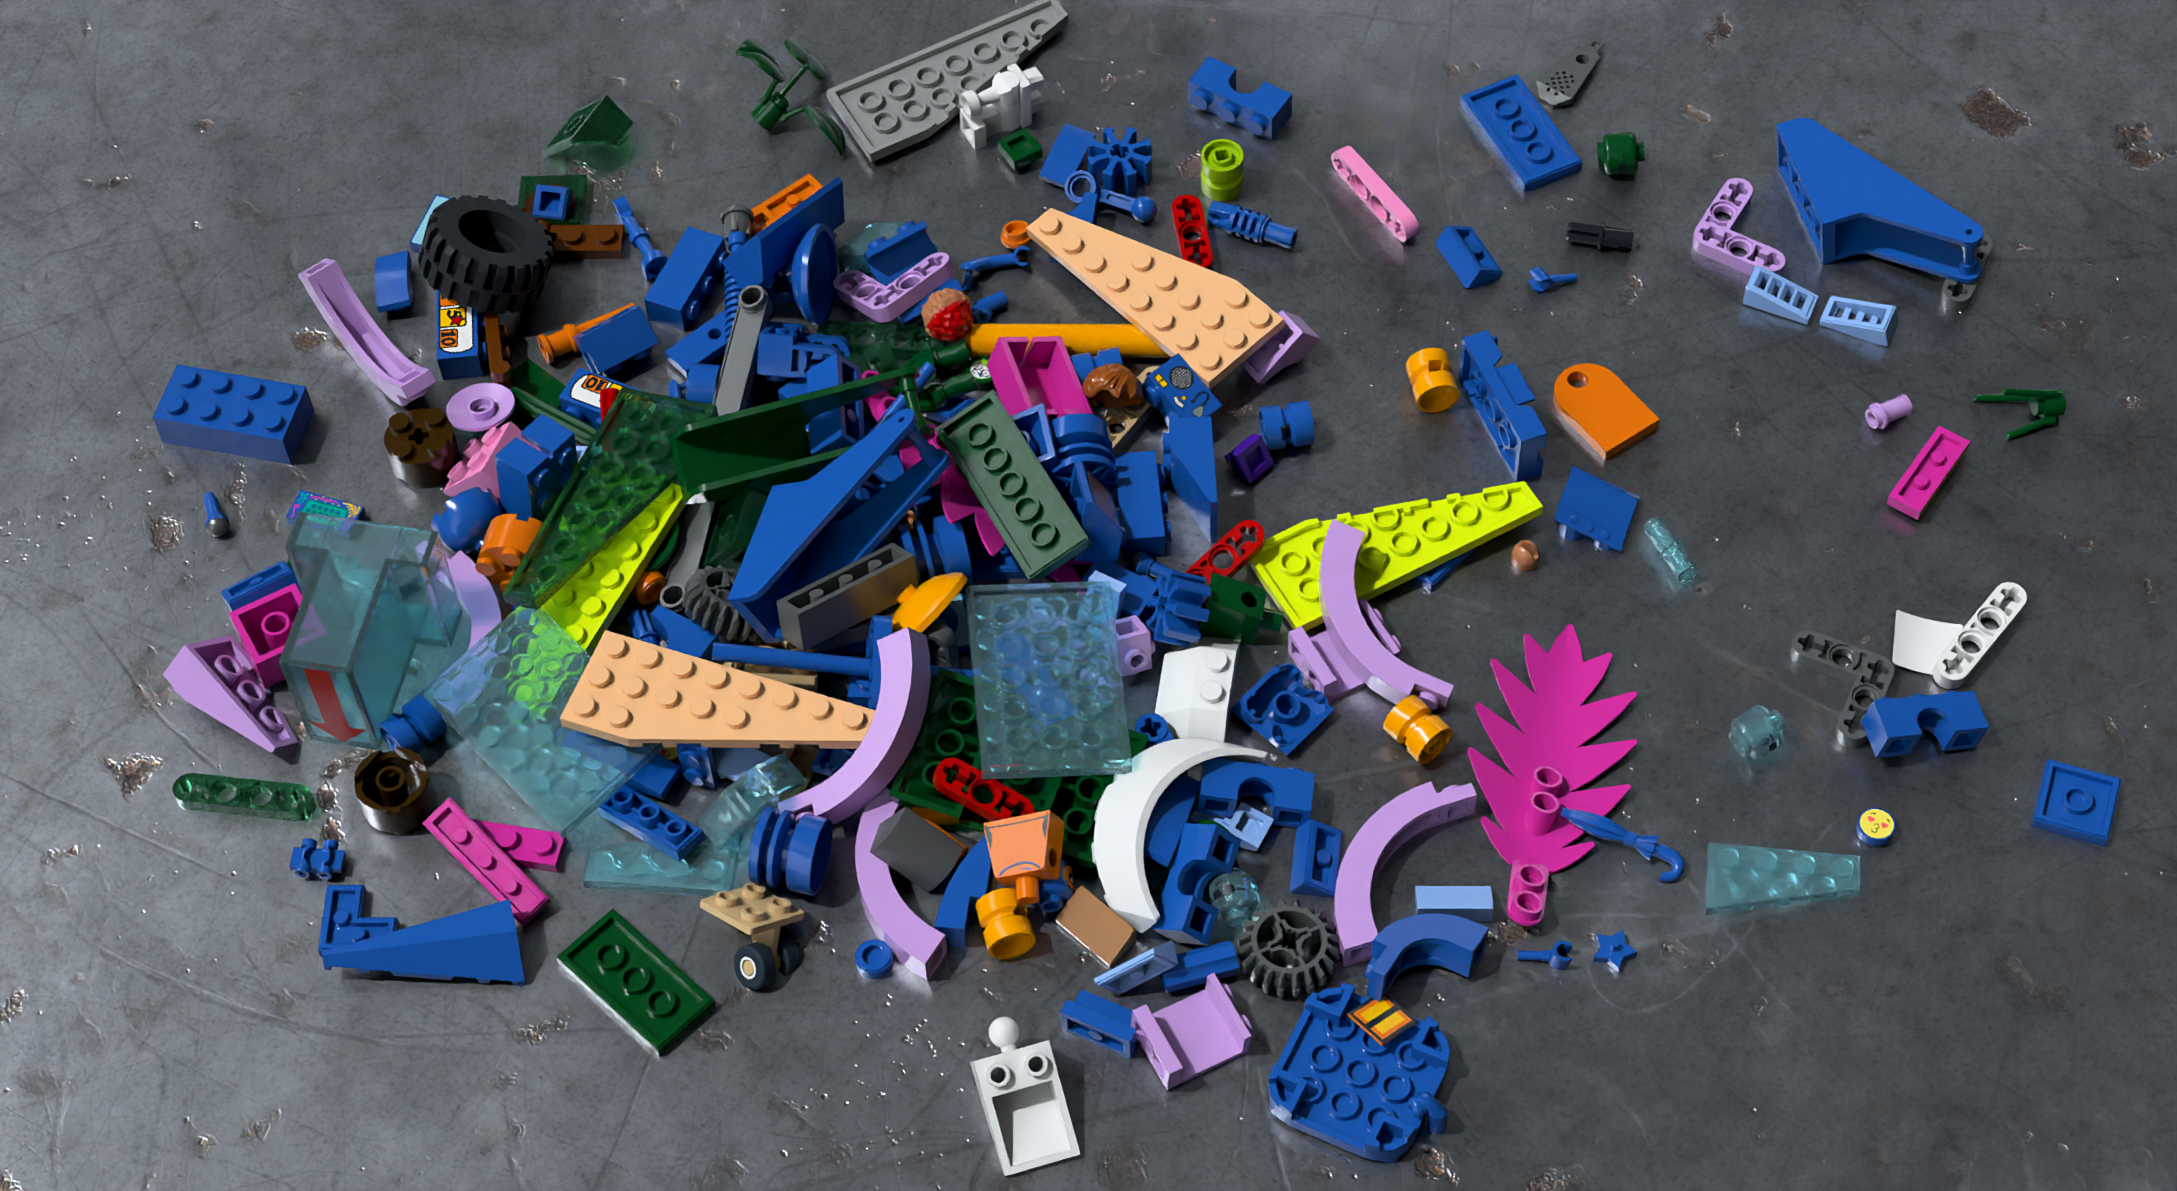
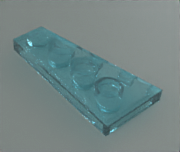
M737 827L703 832L705 839L680 862L643 840L591 847L588 849L582 878L584 888L710 897L720 891H731L734 887L743 837L742 828Z
M1708 842L1706 854L1705 915L1718 914L1719 910L1736 908V911L1751 910L1754 905L1774 903V906L1790 905V901L1808 899L1810 902L1854 897L1859 894L1860 856Z

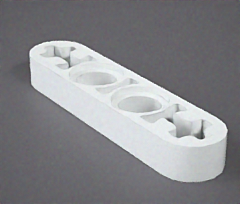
M2005 582L1997 586L1939 656L1933 669V678L1939 686L1946 689H1956L1963 685L2018 618L2027 601V594L2020 585L2013 582ZM2013 598L2014 601H2011L2003 611L2000 608L2003 599ZM1985 617L1992 618L1998 623L1999 628L1989 630L1981 624L1980 619ZM1963 641H1972L1978 645L1980 651L1978 653L1966 652L1962 648L1961 643ZM1955 660H1958L1960 664L1957 671L1951 675L1946 673L1945 670L1950 669Z

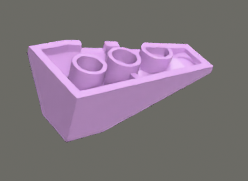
M231 635L185 644L163 673V676L172 685L173 690L182 696L185 701L271 753L293 748L298 743L282 712L270 704L268 700L271 694L269 688H264L263 684L258 682L254 674L256 671L245 650Z

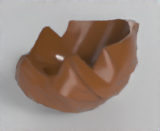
M1111 363L1097 367L1087 375L1083 382V392L1095 407H1097L1099 401L1102 402L1105 408L1144 404L1141 381L1138 380L1137 376L1130 369L1121 364Z

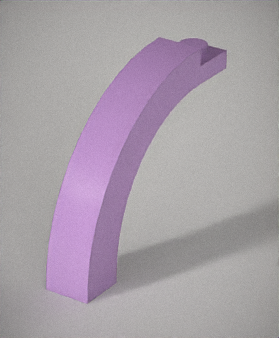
M325 258L298 274L308 294L336 337L354 361L384 394L397 404L405 406L432 390L430 385L435 383L436 380L431 371L410 361L386 337L360 302L337 261Z
M1332 519L1322 550L1318 590L1322 617L1336 650L1361 681L1388 701L1397 705L1404 698L1416 695L1430 709L1435 710L1438 708L1445 711L1450 702L1454 685L1421 672L1395 657L1380 643L1368 627L1357 602L1354 584L1355 564L1363 548L1365 532Z
M425 541L415 550L419 564L425 569L427 575L443 585L459 599L471 617V640L463 665L449 686L435 699L438 712L444 722L467 738L487 715L500 691L507 667L505 663V650L508 645L507 632L494 590L486 576L476 571V564L461 550L451 558L444 549H435Z
M906 627L877 640L881 661V687L877 708L867 734L852 757L830 778L805 792L779 802L780 815L786 809L794 813L797 824L804 814L829 818L832 824H836L866 806L893 779L915 743L926 712L931 673L926 635Z
M895 777L890 789L885 787L873 800L867 803L863 811L855 845V866L858 885L867 919L879 940L884 941L892 949L893 956L897 961L928 982L948 953L946 935L915 915L898 894L889 873V865L870 853L879 824L904 808L889 799Z
M1431 781L1414 787L1382 806L1357 832L1341 862L1335 890L1333 917L1336 927L1335 935H1339L1338 949L1343 968L1371 958L1373 939L1378 935L1372 916L1370 896L1375 880L1385 862L1402 844L1415 835L1434 826L1475 814L1477 794L1472 783L1462 786L1452 785L1439 793H1436Z

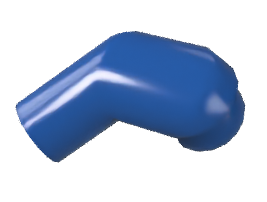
M1003 291L996 292L974 302L972 306L973 324H990L993 312L1008 306V300Z
M1421 1091L1417 1093L1418 1096L1411 1097L1408 1101V1107L1410 1110H1413V1116L1421 1118L1427 1114L1429 1131L1438 1135L1444 1133L1447 1129V1109L1429 1092Z

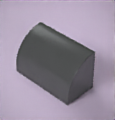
M904 807L879 824L870 853L929 892L947 877L957 863L964 847L909 808Z

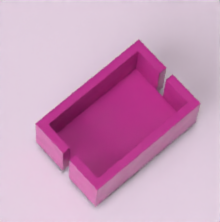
M1061 336L1033 337L1020 365L1021 358L1029 343L1028 338H998L987 362V368L999 398L1010 416L1042 403L1046 406L1049 422L1067 414L1085 413L1093 415Z

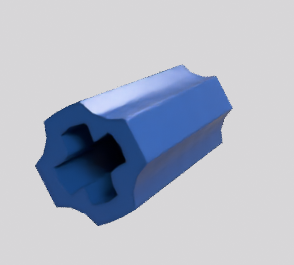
M1229 940L1176 954L1178 964L1159 974L1163 989L1166 993L1206 983L1207 976L1215 973L1218 979L1238 975L1239 964L1234 945Z

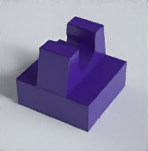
M1254 433L1224 456L1229 468L1238 473L1241 481L1249 484L1274 464L1262 436Z

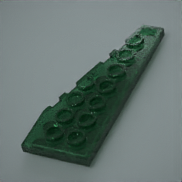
M622 387L502 593L505 603L539 610L678 478L669 437L684 425L717 417L719 414L716 405Z

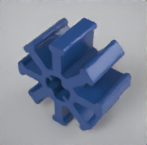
M1113 127L1103 129V143L1095 141L1094 138L1088 143V172L1098 182L1103 181L1104 189L1114 192L1117 184L1123 183L1126 189V196L1136 195L1137 181L1149 185L1152 180V147L1149 138H1144L1143 141L1137 142V130L1126 127V134L1122 141H1117Z
M1168 569V576L1160 574L1156 580L1159 597L1149 596L1147 606L1154 608L1155 612L1146 621V627L1149 631L1154 632L1152 640L1188 648L1189 642L1197 643L1201 637L1198 621H1208L1210 611L1201 608V606L1211 596L1210 586L1203 585L1205 577Z

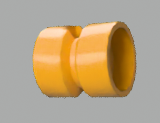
M1432 347L1422 349L1409 357L1406 362V371L1409 381L1413 386L1412 391L1419 410L1426 413H1437L1455 405L1460 399V391L1456 378L1453 375V368L1447 352L1441 348Z
M1410 695L1400 701L1390 711L1383 723V729L1399 744L1405 743L1407 746L1406 751L1418 763L1426 764L1445 749L1453 736V730L1438 715L1431 716L1432 710L1418 696Z
M997 889L978 899L975 909L981 928H985L983 932L984 940L991 957L1010 959L1018 957L1033 948L1036 943L1034 931L1030 920L1027 918L1026 905L1017 903L1016 889Z

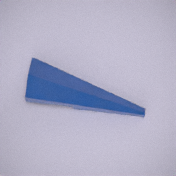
M510 899L321 951L325 970H331L332 967L354 968L358 973H369V970L390 971L394 976L442 980L463 977L476 978L479 983H490V980L512 981L513 985L516 986L525 985Z

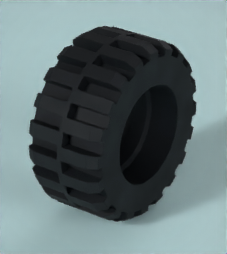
M463 195L458 200L455 197L448 199L433 210L427 223L418 255L420 270L429 285L434 290H439L441 296L445 299H452L457 302V305L467 308V306L475 308L477 312L493 311L494 314H503L509 311L514 313L527 308L540 298L554 257V244L546 227L543 224H539L538 219L534 215L525 213L523 208L517 205H509L505 200L498 198L497 200L488 199V196L479 195L477 198H473L471 195Z

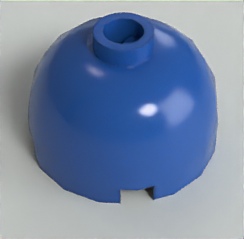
M474 487L449 499L444 504L448 510L441 517L436 512L431 521V527L438 539L446 548L456 553L460 550L464 554L480 553L491 520L503 514L497 498L489 488H486V492H482L480 487Z

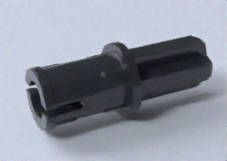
M1569 222L1566 239L1571 242L1598 245L1597 249H1601V246L1631 251L1634 230L1604 226L1605 223L1602 222L1601 226Z

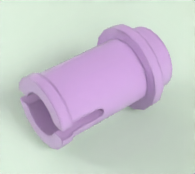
M1900 394L1884 403L1879 404L1876 402L1871 404L1865 412V417L1873 429H1884L1888 426V423L1910 415L1913 408L1910 399L1905 394Z

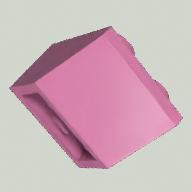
M511 421L499 428L494 426L483 437L479 439L474 437L464 446L462 450L464 456L449 471L447 477L450 480L443 492L448 496L454 497L474 487H480L482 492H486V488H489L500 504L501 498L495 455L515 437L539 451L540 448L521 437L522 431Z

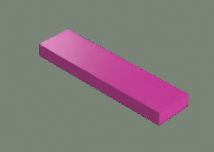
M450 797L422 823L498 902L510 899L513 917L523 927L551 902Z

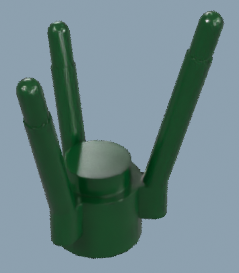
M2003 388L2002 394H1976L1973 396L1974 401H2030L2032 414L2038 415L2041 419L2007 433L2006 439L2009 440L2042 426L2056 424V416L2064 415L2066 410L2065 395L2060 388L2048 390Z

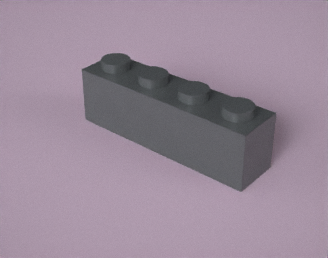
M892 542L776 601L782 638L802 651L815 648L819 643L837 634L844 633L848 628L872 618L873 615H877V613L895 604H899L896 599L910 584L915 588L919 587L914 555Z

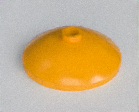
M953 572L932 577L918 588L910 584L896 599L901 605L892 617V634L906 627L922 633L956 597L966 584L968 578L963 573Z

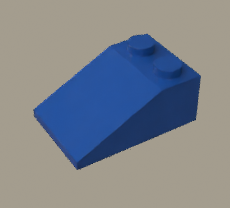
M1211 416L1169 418V432L1163 433L1164 474L1171 475L1172 490L1210 543H1217L1218 501Z

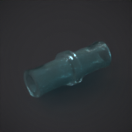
M1653 517L1648 520L1643 526V531L1654 544L1656 555L1660 561L1666 562L1678 582L1682 581V583H1685L1694 578L1698 569L1683 550L1684 544L1680 538L1672 535L1662 517Z

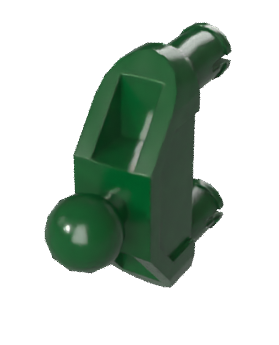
M965 339L962 342L938 351L936 348H929L918 352L902 367H918L920 370L927 361L937 369L917 394L921 411L935 412L947 407L950 404L949 400L978 391L976 381L970 369L967 372L943 380V374H945L946 369L973 360ZM899 386L887 390L890 396L897 398L901 393Z

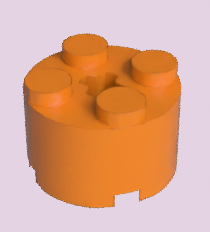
M502 514L493 518L490 522L477 559L476 571L485 575L491 582L499 585L500 590L507 595L516 596L521 591L538 589L547 580L556 551V535L546 524L537 519L529 517L528 522L517 520L518 514Z

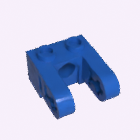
M770 322L759 333L757 374L766 375V379L770 381H786L787 377H807L806 371L809 370L807 369L808 367L813 368L836 353L850 360L852 347L849 341L841 336L805 333L804 324Z

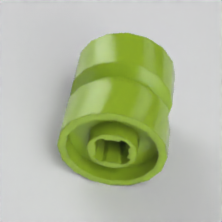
M1228 139L1210 141L1201 151V189L1204 195L1215 201L1235 199L1243 189V150L1236 142Z

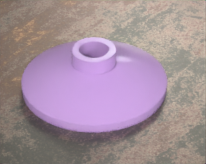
M497 383L474 384L460 390L449 400L446 407L447 418L454 427L464 431L488 430L502 424L511 416L515 409V398L513 393L503 385Z

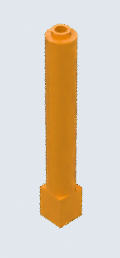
M972 324V330L969 334L965 335V340L970 351H972V358L978 356L990 357L999 337H1027L1029 343L1022 356L1024 358L1033 337L1061 336L1069 357L1070 355L1086 352L1096 356L1098 350L1118 347L1121 358H1172L1133 324Z

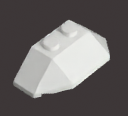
M1205 636L1200 638L1197 643H1189L1188 648L1180 647L1164 655L1155 714L1165 719L1174 740L1181 738H1206L1226 742L1241 640Z

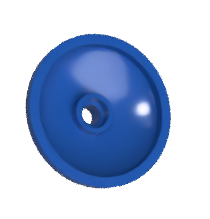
M815 224L806 232L795 251L793 263L789 264L787 270V279L789 283H792L793 296L802 315L811 325L817 326L824 325L831 314L836 294L833 281L838 274L836 243L832 230L827 224Z

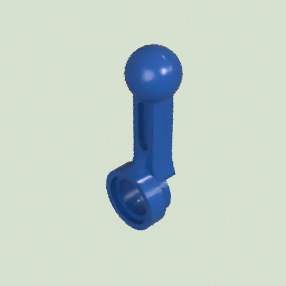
M1087 171L1073 172L1065 182V194L1076 204H1079L1083 198L1076 195V186L1079 182L1088 180L1091 185L1089 193H1097L1098 203L1131 212L1132 216L1142 223L1150 222L1157 214V204L1152 198L1141 196L1134 199L1104 189L1099 186L1097 179Z

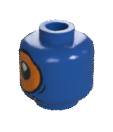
M1061 858L1060 874L1057 880L1039 881L1040 901L1032 905L1041 908L1045 912H1055L1060 910L1063 905H1066L1075 892L1073 869L1069 862Z

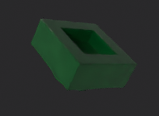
M1026 128L998 141V150L1014 170L1043 157L1041 146Z

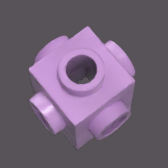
M1136 615L1102 624L1104 644L1100 646L1101 658L1106 666H1110L1118 677L1133 676L1141 671L1152 669L1151 654L1155 652L1154 640H1152L1149 630Z

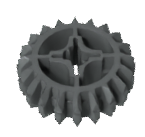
M718 565L717 568L706 566L705 569H697L695 574L691 575L686 583L682 606L685 608V615L692 618V623L701 625L703 631L715 633L716 637L719 635L724 636L728 641L732 638L740 642H744L746 639L756 641L757 638H761L727 600L738 570L734 567L727 569L722 565Z
M1282 898L1279 901V907L1274 908L1267 902L1264 906V913L1254 910L1252 921L1245 920L1243 932L1238 936V945L1240 946L1238 949V959L1242 961L1244 974H1251L1250 981L1253 986L1263 982L1265 994L1275 988L1280 999L1285 994V991H1292V995L1296 999L1299 996L1300 989H1304L1311 995L1314 992V984L1324 987L1327 983V976L1333 977L1336 971L1335 964H1338L1340 961V951L1338 949L1339 935H1335L1336 927L1334 922L1327 923L1325 911L1315 914L1313 903L1304 909L1301 908V902L1298 898L1293 903V906H1286V902ZM1273 932L1274 939L1267 943V947L1259 950L1258 947L1262 940ZM1319 947L1320 951L1311 962L1305 964L1304 957L1311 954V949Z

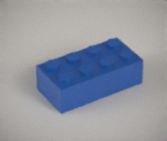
M177 364L154 413L153 421L162 443L291 465L313 416L314 408L306 386Z

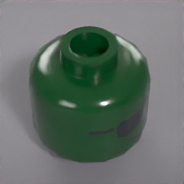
M1632 131L1605 134L1602 142H1597L1599 169L1604 168L1605 173L1609 176L1635 173L1638 170V162L1645 161L1644 141L1637 142L1636 135Z

